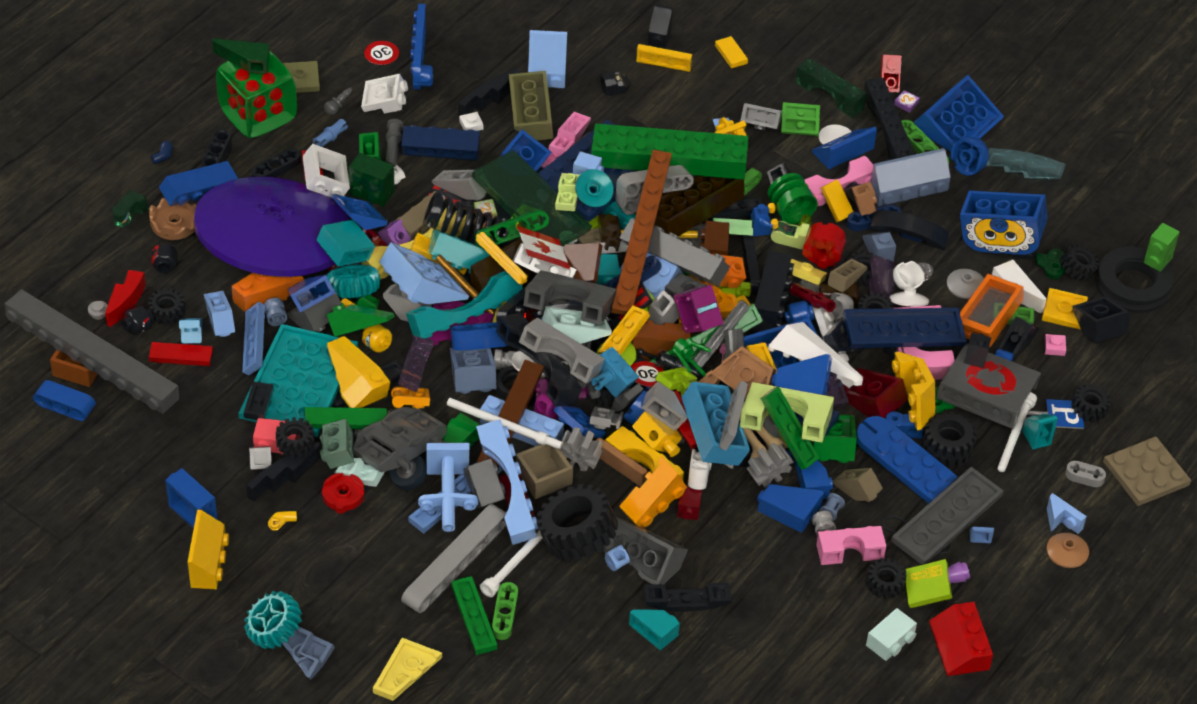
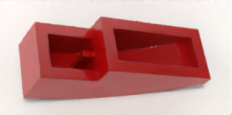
M128 270L124 284H115L105 312L108 327H112L124 317L125 311L133 308L138 302L146 286L144 272Z

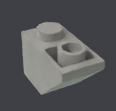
M662 290L650 305V317L648 320L653 321V324L663 325L664 322L674 323L680 317L676 302L674 303L673 301L674 297Z

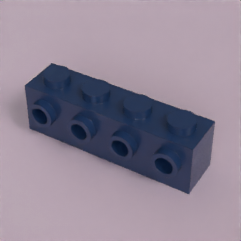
M404 126L401 144L402 153L409 156L478 160L481 142L480 131L473 129L457 130L455 128L442 129L433 126Z

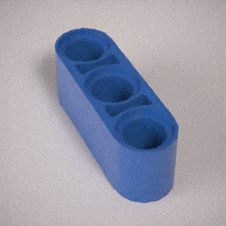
M497 322L457 325L451 328V344L454 350L496 348L508 345L496 333Z
M45 380L33 395V400L39 406L78 421H84L96 405L95 400L90 395L50 380Z

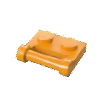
M396 386L391 390L392 404L396 408H401L405 404L412 405L413 408L423 409L425 406L430 405L429 389Z

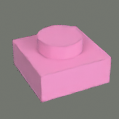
M1045 334V354L1065 356L1066 336Z

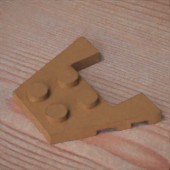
M741 346L723 360L721 365L713 371H709L703 379L696 382L718 385L720 381H723L735 390L739 382L744 381L748 383L746 398L752 382L771 385L776 369Z

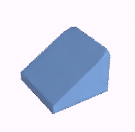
M970 528V542L991 543L994 528Z

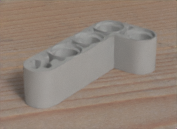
M682 165L669 166L663 193L688 189L693 184V176ZM647 170L625 173L617 180L615 200L627 215L637 212Z

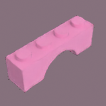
M866 156L849 162L848 174L838 179L842 189L853 181H856L858 184L871 182L873 164ZM819 175L805 179L809 189L817 199V207L827 203L820 188L837 179H826Z

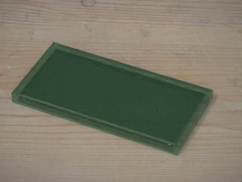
M514 150L478 168L471 175L513 218L534 210H544L549 217V223L543 229L535 232L559 239L561 246H565L588 233L592 228V225L576 210H555L558 193ZM537 215V219L534 221H531V218L527 219L530 223V227H533L532 222L538 221L539 223H542V219L545 217ZM525 221L518 222L523 228H526L527 223Z

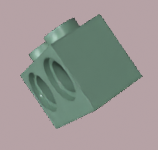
M343 419L322 425L320 440L323 449L320 450L323 462H327L330 469L354 463L353 431L347 420Z

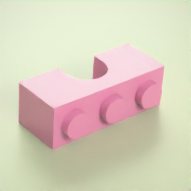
M881 526L818 532L816 545L821 565L842 563L844 550L849 548L858 550L862 555L863 561L880 560V558L885 556L886 543Z

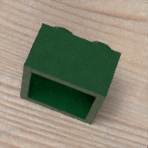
M359 153L349 166L350 195L384 207L395 192L394 165Z

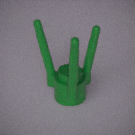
M691 338L677 340L673 345V353L678 356L689 373L692 370L685 359L705 377L706 372L691 358L694 354L693 346L708 353L711 352V349L694 342Z

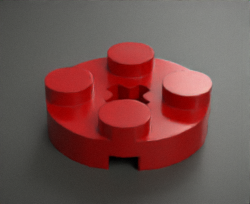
M337 473L328 477L323 484L322 498L324 503L339 514L358 507L364 501V484L356 475L350 474L348 476L343 475V473ZM342 490L348 492L346 494H340L339 491Z

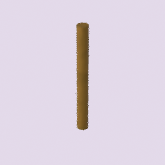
M441 254L435 259L473 299L479 295ZM489 308L484 311L494 314L496 310Z

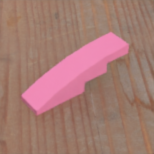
M577 112L571 114L558 129L557 137L549 145V150L552 153L542 164V168L548 166L576 144V141L584 134L591 121V117Z

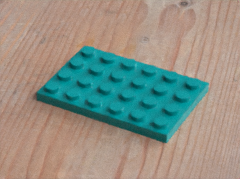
M281 324L262 363V367H260L254 382L274 384L273 395L265 419L285 421V419L289 418V421H292V417H296V421L299 418H303V422H305V407L332 406L340 386L335 376L336 372L330 359L327 343L340 337ZM350 340L358 348V341ZM249 390L247 397L239 411V418L252 422H257V420L244 418L243 412L249 397ZM313 428L314 436L318 437L321 428Z

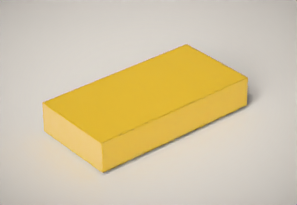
M732 36L715 41V47L731 69L748 64V58Z
M838 179L820 188L836 223L854 212Z

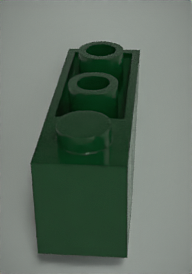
M212 38L214 54L248 72L267 74L270 60V44Z

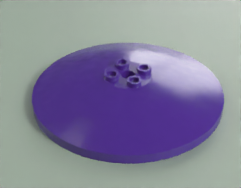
M246 177L227 181L205 193L195 209L194 228L199 240L206 249L222 261L252 273L292 277L316 273L334 265V261L316 239L323 225L349 221L350 219L346 212L331 197L308 190L305 184L274 177Z

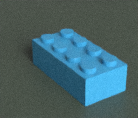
M691 382L681 398L702 462L739 466L750 450L743 428L740 427V419L736 436L728 449L723 450L719 448L731 400L729 387Z

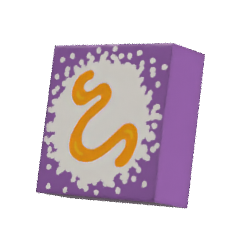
M904 90L895 99L894 105L910 113L919 103L920 98Z

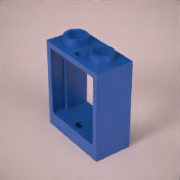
M181 468L165 479L169 507L192 528H194L197 510H202L217 519L215 497L185 470Z

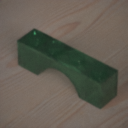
M807 58L797 66L795 83L809 92L815 87L825 89L835 99L838 110L851 118H854L864 110L867 93L810 58Z

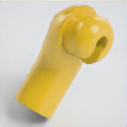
M296 511L276 512L268 521L269 528L271 530H278L286 522H296Z

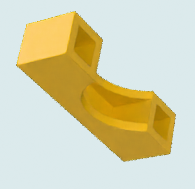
M621 426L605 439L606 442L635 462L647 466L652 473L660 465L658 460L663 457L683 480L684 471L678 465H674L663 454L652 449L647 442L642 441L634 432L626 429L624 426Z

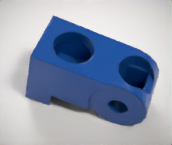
M895 411L887 414L886 419L908 437L922 439L923 428L917 430L914 423H910L908 414H901Z

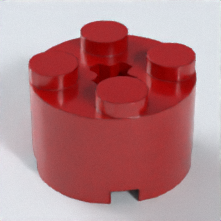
M818 222L810 227L802 254L819 268L826 269L828 266H833L836 262L840 261L846 244V235L835 224L823 225V222Z

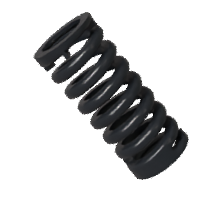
M435 192L427 206L423 225L427 227L431 225L432 229H436L447 207L441 232L445 233L447 231L450 221L456 212L455 222L450 233L451 236L455 237L466 215L465 225L460 235V239L465 240L476 218L475 227L470 238V243L474 244L476 243L475 234L481 230L485 222L486 228L507 219H501L500 216L492 218L491 213L486 212L483 214L479 208L473 211L471 205L463 207L462 202L456 201L453 203L450 197L444 200V195ZM504 227L499 228L497 231L499 237H505L508 234V230ZM509 241L500 243L497 246L502 249L507 246Z

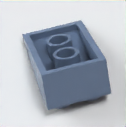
M449 348L456 392L467 394L475 390L489 392L492 389H497L496 366L491 348L454 350Z

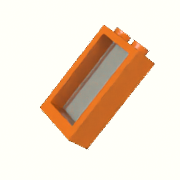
M987 274L960 312L965 337L970 339L971 333L992 337L989 346L991 347L1024 300V286Z

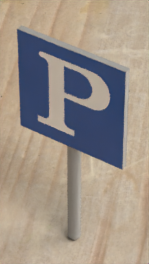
M1046 399L1047 412L1028 411L1027 415H1056L1058 418L1056 428L1084 429L1083 417L1079 418V413H1074L1072 401Z

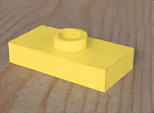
M791 259V263H794L792 275L816 285H820L825 281L826 272L813 268V265L809 263H801Z

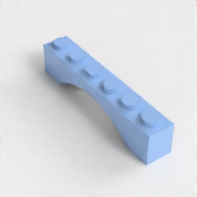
M500 419L476 426L484 454L502 467L511 483V501L505 515V522L512 545L537 538L535 531L538 529L536 517L531 518L530 511H533L530 498L525 499L524 493L527 492L524 480L520 481L518 477L522 473L519 463H514L512 458L516 454L513 444L508 445L507 438H510L507 426H502Z

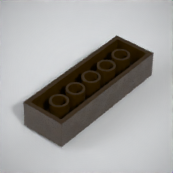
M709 176L693 177V184L688 189L667 192L662 195L655 225L662 228L666 234H669V232L677 236L684 234L744 198V179Z

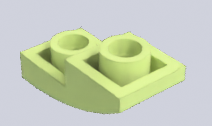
M561 174L555 210L575 211L578 199L575 184L580 176L579 174Z

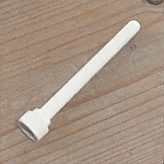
M1031 392L1018 413L1016 424L1011 431L998 465L999 472L1006 470L1028 410L1036 404L1037 397Z
M539 530L536 533L537 538L530 539L494 577L487 578L480 584V589L484 595L493 597L499 590V583L543 539Z

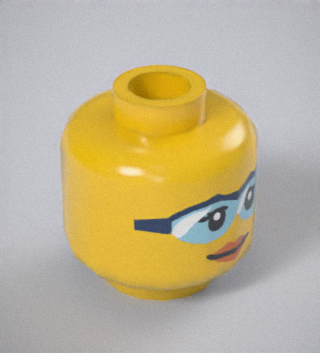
M377 324L364 329L362 341L371 350L381 353L391 345L392 334L390 330Z

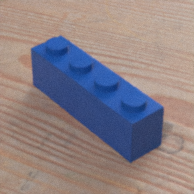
M225 161L166 176L159 189L170 206L183 205L188 201H199L212 188L227 181L238 179L229 162Z

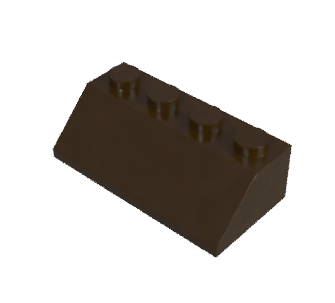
M520 238L501 250L513 260L520 243L523 244V241ZM490 255L471 266V286L480 294L488 284L491 276L501 273L505 269ZM515 263L528 276L527 282L523 283L522 286L527 285L538 274Z

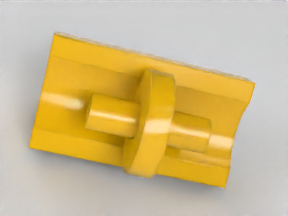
M723 117L719 119V125L715 126V133L747 136L744 130L746 123L741 121L734 124L733 120L728 121Z

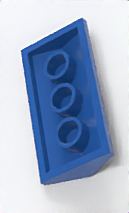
M332 193L331 197L363 229L369 230L387 225L388 221L369 202Z

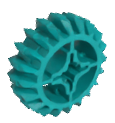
M355 264L342 266L341 268L331 270L327 274V278L337 296L343 299L371 295L379 289L380 285L378 270L370 265Z
M272 591L270 595L265 593L263 599L258 598L256 604H251L252 610L246 611L248 617L244 619L246 623L244 628L247 637L256 646L258 645L264 649L271 648L273 650L275 646L281 647L282 642L288 643V638L295 636L294 631L300 629L298 623L302 622L300 617L302 612L298 602L291 595L285 594L282 591L278 593Z

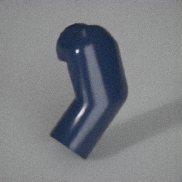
M163 141L160 144V152L151 155L153 164L171 157L173 145L170 141Z

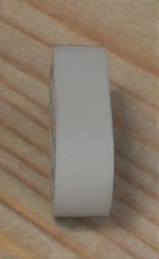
M1080 461L1069 462L1065 472L1069 480L1091 487L1102 486L1106 477V473L1102 468Z

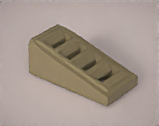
M850 259L830 272L828 285L844 292L867 270V266Z

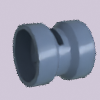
M268 299L264 303L268 323L272 326L284 324L287 320V314L284 310L282 299Z

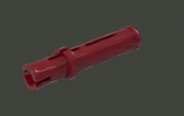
M794 283L790 287L791 295L811 303L815 308L832 312L836 307L834 300L826 298L823 293H816L798 283Z

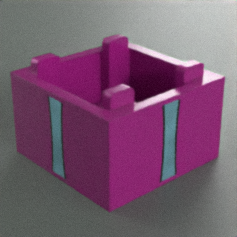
M712 285L694 287L673 295L674 303L676 302L683 324L682 329L685 333L701 332L724 324Z

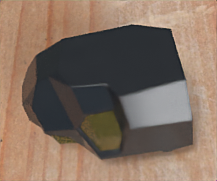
M611 72L600 75V84L605 95L622 94L630 88L631 80L626 74Z

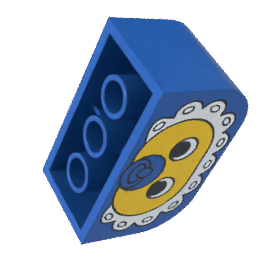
M968 191L960 213L962 235L965 243L979 252L1013 255L1033 253L1039 246L1048 220L1045 195Z

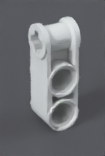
M692 449L688 486L692 489L701 490L707 487L712 463L702 462L700 453L696 452V449Z

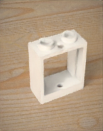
M312 144L303 155L307 189L329 197L332 196V193L344 196L350 189L346 156ZM319 167L334 172L335 180L320 175Z

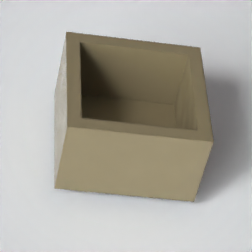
M540 444L516 454V462L519 463L522 473L519 475L535 499L572 485L573 468L561 450L547 444L545 446Z

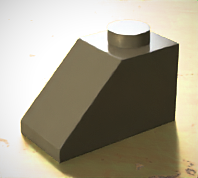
M872 468L844 470L833 480V484L855 501L870 502L883 489Z

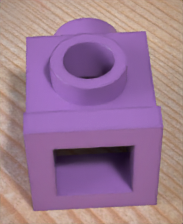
M401 219L389 223L378 232L388 246L390 242L400 245L411 240L401 224Z

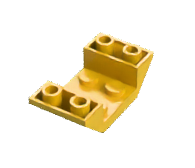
M894 352L895 360L892 361V369L895 377L903 379L911 406V411L908 412L910 423H914L916 429L921 430L928 423V420L935 415V380L924 359L902 352Z

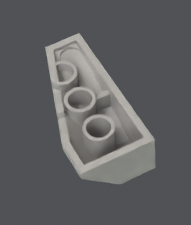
M396 283L391 285L383 294V298L400 320L407 322V312L421 306H432V304L410 301L407 298L408 295L399 289L400 286Z

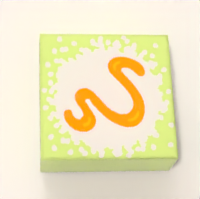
M492 199L474 202V209L479 208L482 213L492 211L493 217L497 216Z

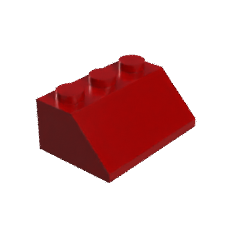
M975 602L954 604L929 621L947 676L990 670L993 653Z

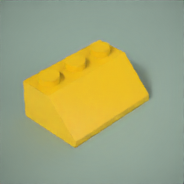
M197 510L188 557L191 588L217 589L218 581H222L223 578L221 563L225 564L226 561L224 546L229 544V533H225V524L202 510Z

